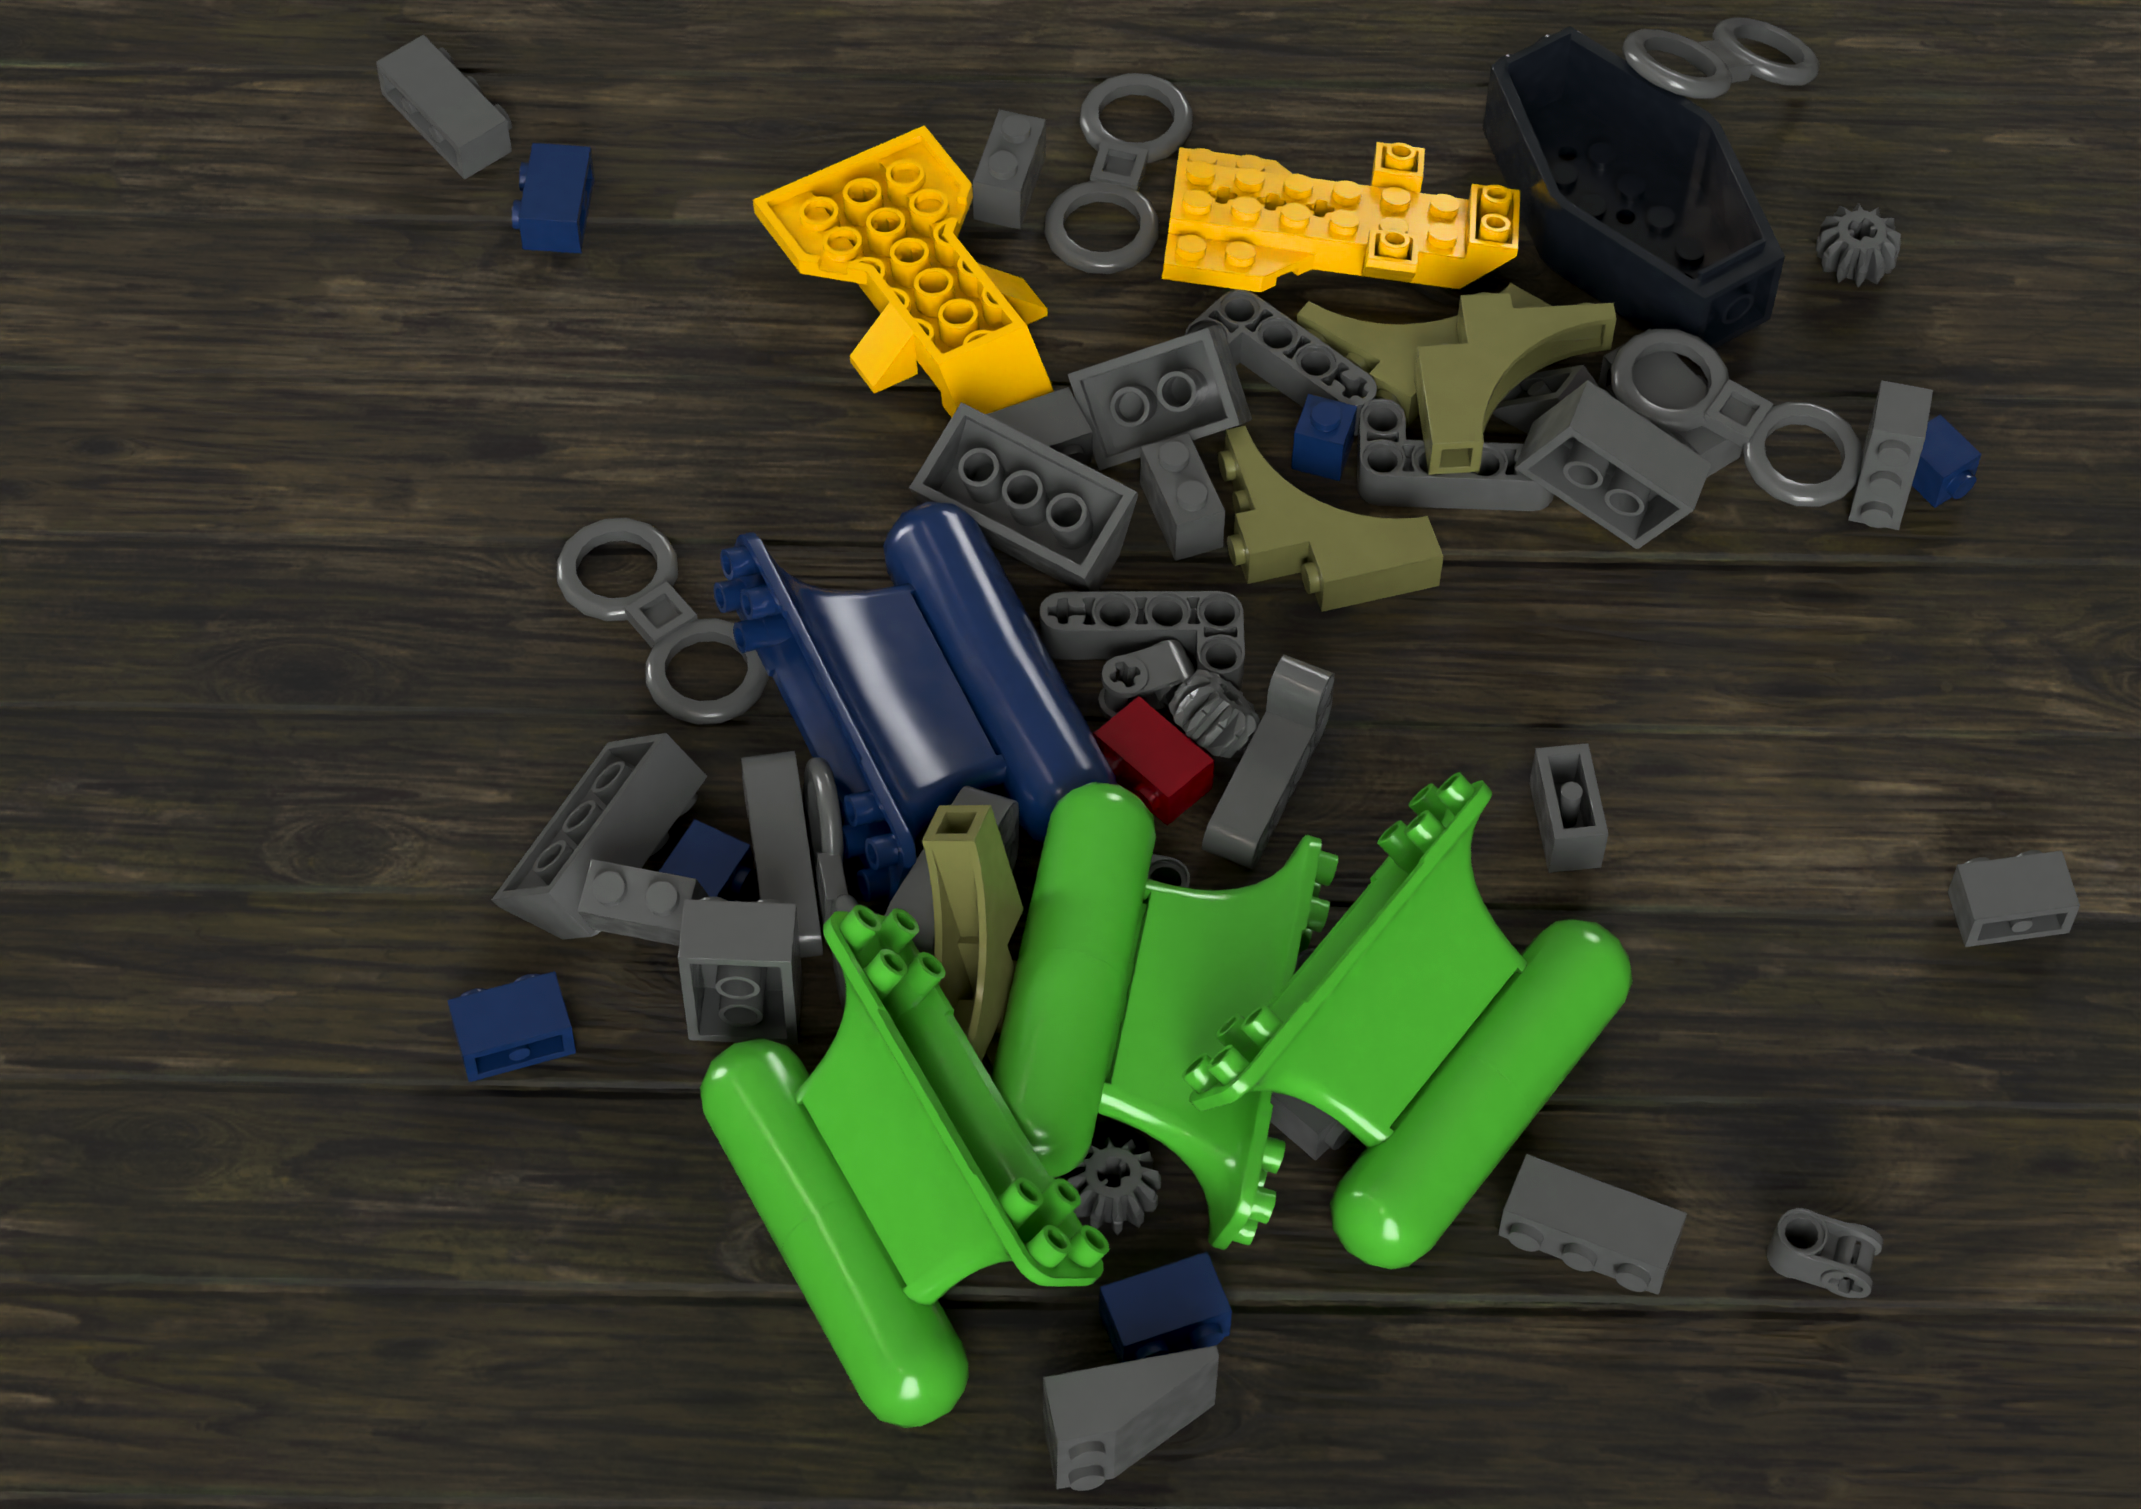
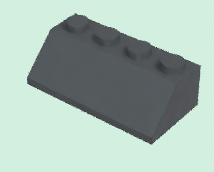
M962 402L909 487L918 506L925 502L955 504L965 510L978 523L991 546L1079 592L1099 591L1120 556L1138 498L1137 491Z
M667 733L608 742L491 900L499 908L562 940L597 935L601 931L593 930L578 913L591 859L642 868L648 858L661 850L669 839L668 830L676 819L685 814L695 804L698 798L696 792L708 776Z

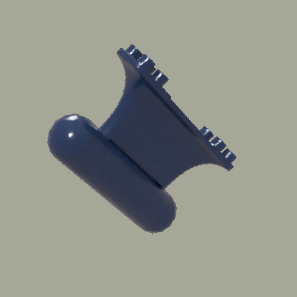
M925 502L903 512L889 530L883 548L887 573L894 584L893 587L864 591H838L806 584L782 569L770 555L759 535L754 532L739 535L735 547L722 549L720 554L721 566L728 580L714 584V598L719 611L727 613L736 610L741 621L735 622L733 626L734 639L741 653L757 651L768 675L773 677L812 757L824 758L830 764L837 787L841 815L845 821L844 826H842L844 859L859 856L865 868L858 870L856 876L861 897L865 902L881 899L887 907L916 863L914 841L933 819L938 806L951 805L964 786L967 785L983 791L1000 786L1006 798L1018 802L1019 824L1034 840L1044 844L1050 815L1062 797L1071 790L1091 782L1117 785L1114 772L981 527L965 510L953 503Z

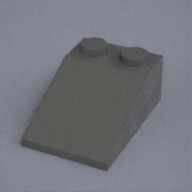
M1222 324L1068 374L1076 402L1092 430V451L1099 470L1140 458L1141 447L1187 433L1190 434L1192 440L1253 420Z
M1217 1345L1043 1377V1429L1056 1489L1071 1487L1077 1491L1090 1490L1102 1485L1105 1480L1114 1479L1214 1406L1219 1362Z

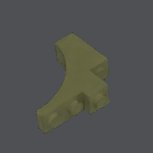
M1512 283L1500 292H1511L1513 308H1527L1534 305L1552 306ZM1310 301L1297 313L1298 325L1364 370L1375 380L1377 385L1376 399H1389L1402 407L1406 417L1407 428L1419 415L1414 382L1417 347L1436 343L1459 344L1456 328L1458 315L1426 323L1382 324L1342 316Z
M1481 292L1474 295H1460L1456 325L1459 344L1436 343L1417 347L1414 382L1428 474L1479 472L1484 445L1483 433L1498 404L1521 381L1554 362L1589 352L1611 350L1617 319L1614 303H1581L1578 305L1546 307L1534 305L1527 308H1513L1511 292Z
M1246 426L1226 429L1225 451L1218 452V462L1223 480L1225 482L1231 480L1235 489L1232 493L1235 510L1234 535L1227 537V546L1232 564L1234 566L1241 565L1247 584L1301 572L1305 590L1308 594L1315 593L1321 612L1440 585L1443 554L1428 516L1400 519L1379 518L1348 512L1320 502L1290 484L1271 467L1255 446Z
M939 805L922 839L932 888L935 930L934 957L941 962L945 969V977L938 984L954 1009L953 1015L982 1062L994 1033H1001L1015 973L1014 964L1007 945L1023 912V906L991 805Z

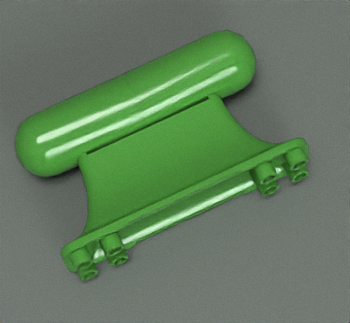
M1460 772L1448 778L1439 789L1431 783L1413 797L1409 807L1418 816L1408 826L1402 821L1396 822L1381 835L1377 844L1389 856L1370 878L1371 883L1293 977L1268 1006L1266 1004L1261 1005L1246 1019L1240 1013L1228 1019L1215 1035L1225 1048L1213 1059L1207 1053L1200 1055L1182 1074V1078L1194 1089L1189 1097V1102L1199 1111H1207L1230 1104L1247 1092H1275L1295 1097L1317 1107L1350 1131L1366 1148L1336 1186L1330 1201L1333 1230L1347 1252L1367 1265L1390 1270L1409 1267L1432 1249L1625 1003L1633 982L1630 959L1619 939L1597 922L1577 919L1555 921L1537 935L1522 954L1510 943L1494 921L1482 899L1471 863V842L1474 829L1481 813L1492 797V791L1483 780L1470 784Z
M1091 782L1071 790L1062 797L1050 815L991 1079L1049 1176L1057 1178L1069 1173L1083 1163L1091 1147L1098 1114L1116 1119L1158 1140L1178 1155L1190 1168L1201 1185L1207 1201L1209 1217L1208 1243L1212 1247L1225 1250L1232 1241L1249 1246L1255 1236L1258 1222L1267 1224L1272 1215L1276 1201V1191L1264 1188L1267 1172L1277 1173L1285 1152V1141L1268 1136L1273 1105L1270 1103L1272 1092H1247L1230 1104L1207 1111H1199L1189 1102V1097L1194 1089L1182 1078V1074L1200 1055L1207 1053L1213 1059L1225 1048L1215 1035L1228 1019L1237 1013H1240L1246 1019L1261 1005L1266 1004L1268 1006L1293 977L1298 954L1308 949L1312 931L1320 933L1326 923L1330 902L1318 898L1321 884L1329 886L1334 878L1338 865V855L1322 851L1320 838L1305 835L1284 867L1271 877L1253 885L1237 889L1204 890L1170 885L1148 879L1156 840L1153 814L1139 796L1122 786Z
M856 905L850 912H834L823 925V934L826 942L843 971L846 1002L838 1032L827 1053L813 1073L809 1075L800 1058L788 1046L765 1038H758L734 1043L711 1061L700 1086L703 1114L861 1400L880 1421L903 1428L923 1426L949 1413L963 1394L969 1378L966 1349L938 1301L948 1290L980 1269L1010 1261L1014 1262L1027 1279L1040 1286H1088L1093 1284L1102 1275L1104 1268L1101 1258L1109 1251V1244L1099 1230L1089 1225L1082 1226L1074 1213V1210L1081 1204V1197L1075 1187L1064 1179H1054L1053 1176H1049L953 1015L954 1009L938 984L945 977L943 965L933 955L927 952H919L912 939L919 932L916 920L908 912L899 908L893 909L888 916L875 914L863 905Z

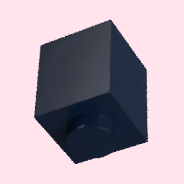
M1308 394L1294 432L1291 469L1340 481L1354 441L1357 406Z
M1941 415L1928 422L1925 442L1912 486L1934 508L1951 497L1959 499L1972 489L1977 480L1975 474L1981 458V453Z

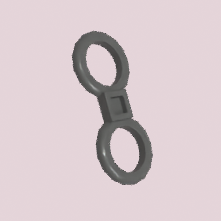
M1732 17L1717 23L1712 36L1713 40L1696 42L1680 34L1660 29H1640L1627 35L1622 46V52L1627 63L1641 77L1667 91L1694 99H1714L1722 96L1729 91L1731 83L1748 81L1751 75L1780 85L1802 86L1814 81L1820 68V62L1814 51L1801 39L1777 26L1751 18ZM1736 38L1751 39L1772 46L1786 54L1796 65L1782 64L1758 56L1745 48ZM1647 50L1662 51L1681 57L1708 77L1689 76L1669 69L1656 61L1647 53Z
M1126 73L1108 78L1089 92L1081 105L1079 125L1087 143L1098 151L1090 175V181L1073 185L1055 197L1045 214L1044 235L1051 251L1066 265L1086 273L1113 274L1128 270L1150 255L1159 239L1160 220L1152 202L1139 192L1147 165L1164 160L1178 151L1179 147H1183L1192 132L1193 110L1185 94L1165 79L1151 74ZM1128 95H1145L1164 104L1170 110L1174 122L1169 130L1159 138L1137 143L1126 142L1113 137L1103 128L1099 116L1105 106L1117 98ZM1094 202H1109L1122 206L1133 214L1140 226V230L1134 240L1123 248L1110 252H1097L1082 248L1073 242L1064 229V223L1073 211L1083 205Z
M1653 329L1635 335L1617 351L1610 373L1612 392L1618 401L1639 415L1648 418L1652 424L1664 432H1688L1704 426L1742 447L1745 466L1753 480L1774 499L1794 506L1821 507L1841 500L1856 486L1862 463V444L1851 425L1834 411L1811 402H1785L1773 406L1774 403L1730 380L1728 369L1714 348L1700 337L1678 329ZM1655 352H1675L1690 358L1701 367L1708 381L1709 392L1703 400L1686 409H1665L1652 404L1639 393L1633 383L1632 368L1646 355ZM1787 425H1807L1821 430L1834 441L1840 451L1842 467L1831 479L1818 484H1801L1785 478L1772 467L1766 456L1765 440L1776 429Z
M630 518L603 519L581 528L566 541L556 563L557 584L566 601L582 614L604 621L628 620L652 649L645 663L646 686L657 706L675 719L696 725L717 724L743 715L761 698L769 675L757 651L741 653L735 643L733 622L719 618L697 619V614L673 588L678 579V556L666 535L645 522ZM628 541L639 544L652 553L657 562V571L652 581L640 592L627 597L607 598L592 593L582 585L577 570L583 557L594 547L604 543ZM715 641L726 644L743 656L748 665V672L743 683L730 695L717 700L698 701L684 697L672 688L666 677V671L672 658L683 648L698 642Z
M814 757L807 762L804 771V809L809 848L816 872L815 885L824 925L834 912H850L858 903L853 896L848 895L843 871V828L833 771L826 759ZM832 952L837 991L844 1012L846 1002L845 979L842 968Z

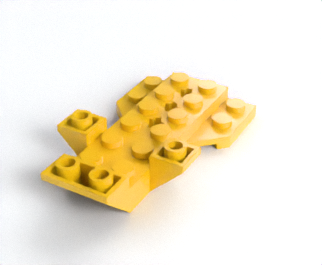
M925 125L753 199L755 215L800 274L857 283L880 312V316L850 355V363L874 394L917 375V362L941 391L942 406L951 418L961 402L984 414H988L1054 392L1027 327L1028 324L1048 316V309L1023 278L977 263L958 240V235L973 199L972 183Z
M1376 143L1371 186L1360 185L1347 180L1338 182L1309 178L1302 174H1292L1276 160L1262 159L1255 155L1240 156L1213 152L1205 148L1189 149L1179 147L1162 279L1263 292L1276 286L1277 278L1292 271L1299 276L1313 269L1461 289L1517 257L1520 190L1508 189L1495 184L1488 186L1472 184L1469 199L1455 198L1448 194L1433 195L1420 193L1423 180L1425 148L1412 147L1405 143Z

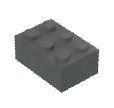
M1587 380L1532 423L1515 469L1638 550L1694 511L1712 463L1695 453L1688 445L1679 442L1652 424L1648 418L1639 415L1612 397L1606 390L1597 387Z
M714 896L705 897L701 900L684 899L678 962L689 1040L743 1042L765 1038L780 1044L798 1045L803 977L796 904L783 903L775 899H762L757 902L728 901Z

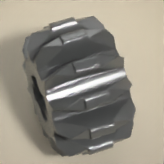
M1859 202L1852 212L1839 206L1834 215L1826 216L1825 221L1821 224L1816 243V257L1822 259L1823 272H1837L1838 283L1846 278L1853 279L1858 288L1865 279L1878 284L1884 274H1891L1892 269L1895 268L1901 247V233L1895 231L1894 218H1880L1879 207L1871 212L1864 211Z
M1198 669L1178 687V690L1174 693L1175 696L1168 704L1174 722L1183 728L1186 732L1185 736L1191 737L1198 747L1206 748L1214 756L1231 758L1237 751H1241L1251 740L1260 723L1254 704L1246 700L1243 692L1237 690L1231 681H1225L1216 672Z
M1108 1135L1104 1140L1103 1149L1099 1150L1091 1145L1083 1163L1068 1173L1071 1177L1068 1179V1182L1075 1187L1081 1197V1204L1074 1210L1077 1218L1090 1216V1226L1097 1230L1102 1227L1104 1222L1112 1223V1229L1118 1236L1123 1229V1221H1128L1140 1228L1144 1222V1212H1154L1158 1205V1195L1155 1192L1161 1188V1175L1157 1170H1153L1154 1159L1150 1152L1136 1154V1144L1132 1138L1122 1148L1114 1147L1115 1142ZM1116 1183L1118 1187H1108V1184Z

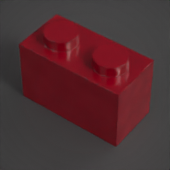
M1140 696L1135 698L1093 733L1116 776V782L1139 796L1150 812L1167 826L1212 789L1214 759Z

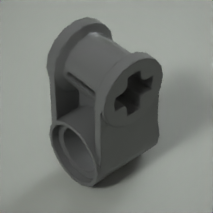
M1165 640L1154 644L1152 647L1109 659L1103 666L1101 674L1104 688L1100 691L1098 706L1102 715L1110 720L1128 705L1129 698H1131L1132 702L1138 696L1157 712L1168 710V704L1175 696L1174 693L1178 690V687L1187 677H1191L1196 672L1182 643L1178 640ZM1117 670H1119L1118 680H1116Z
M1796 1208L1787 1211L1780 1218L1767 1247V1259L1770 1266L1784 1277L1794 1278L1828 1289L1839 1296L1864 1298L1872 1291L1873 1281L1869 1275L1874 1256L1882 1251L1883 1238L1875 1230L1864 1225L1846 1223L1815 1213L1809 1209ZM1787 1238H1796L1802 1241L1807 1246V1249H1800L1791 1245Z

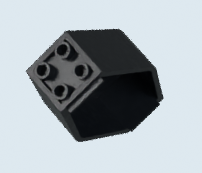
M1571 26L1553 35H1545L1537 40L1535 44L1515 54H1507L1491 65L1483 132L1509 189L1520 190V214L1540 258L1552 271L1601 303H1614L1615 312L1645 331L1648 329H1678L1700 337L1714 349L1771 319L1785 255L1722 126L1709 112L1682 95H1677L1660 88L1641 77L1626 60ZM1569 155L1574 157L1575 159L1571 161H1566L1561 159L1559 156ZM1627 218L1633 222L1631 224H1622L1617 219Z

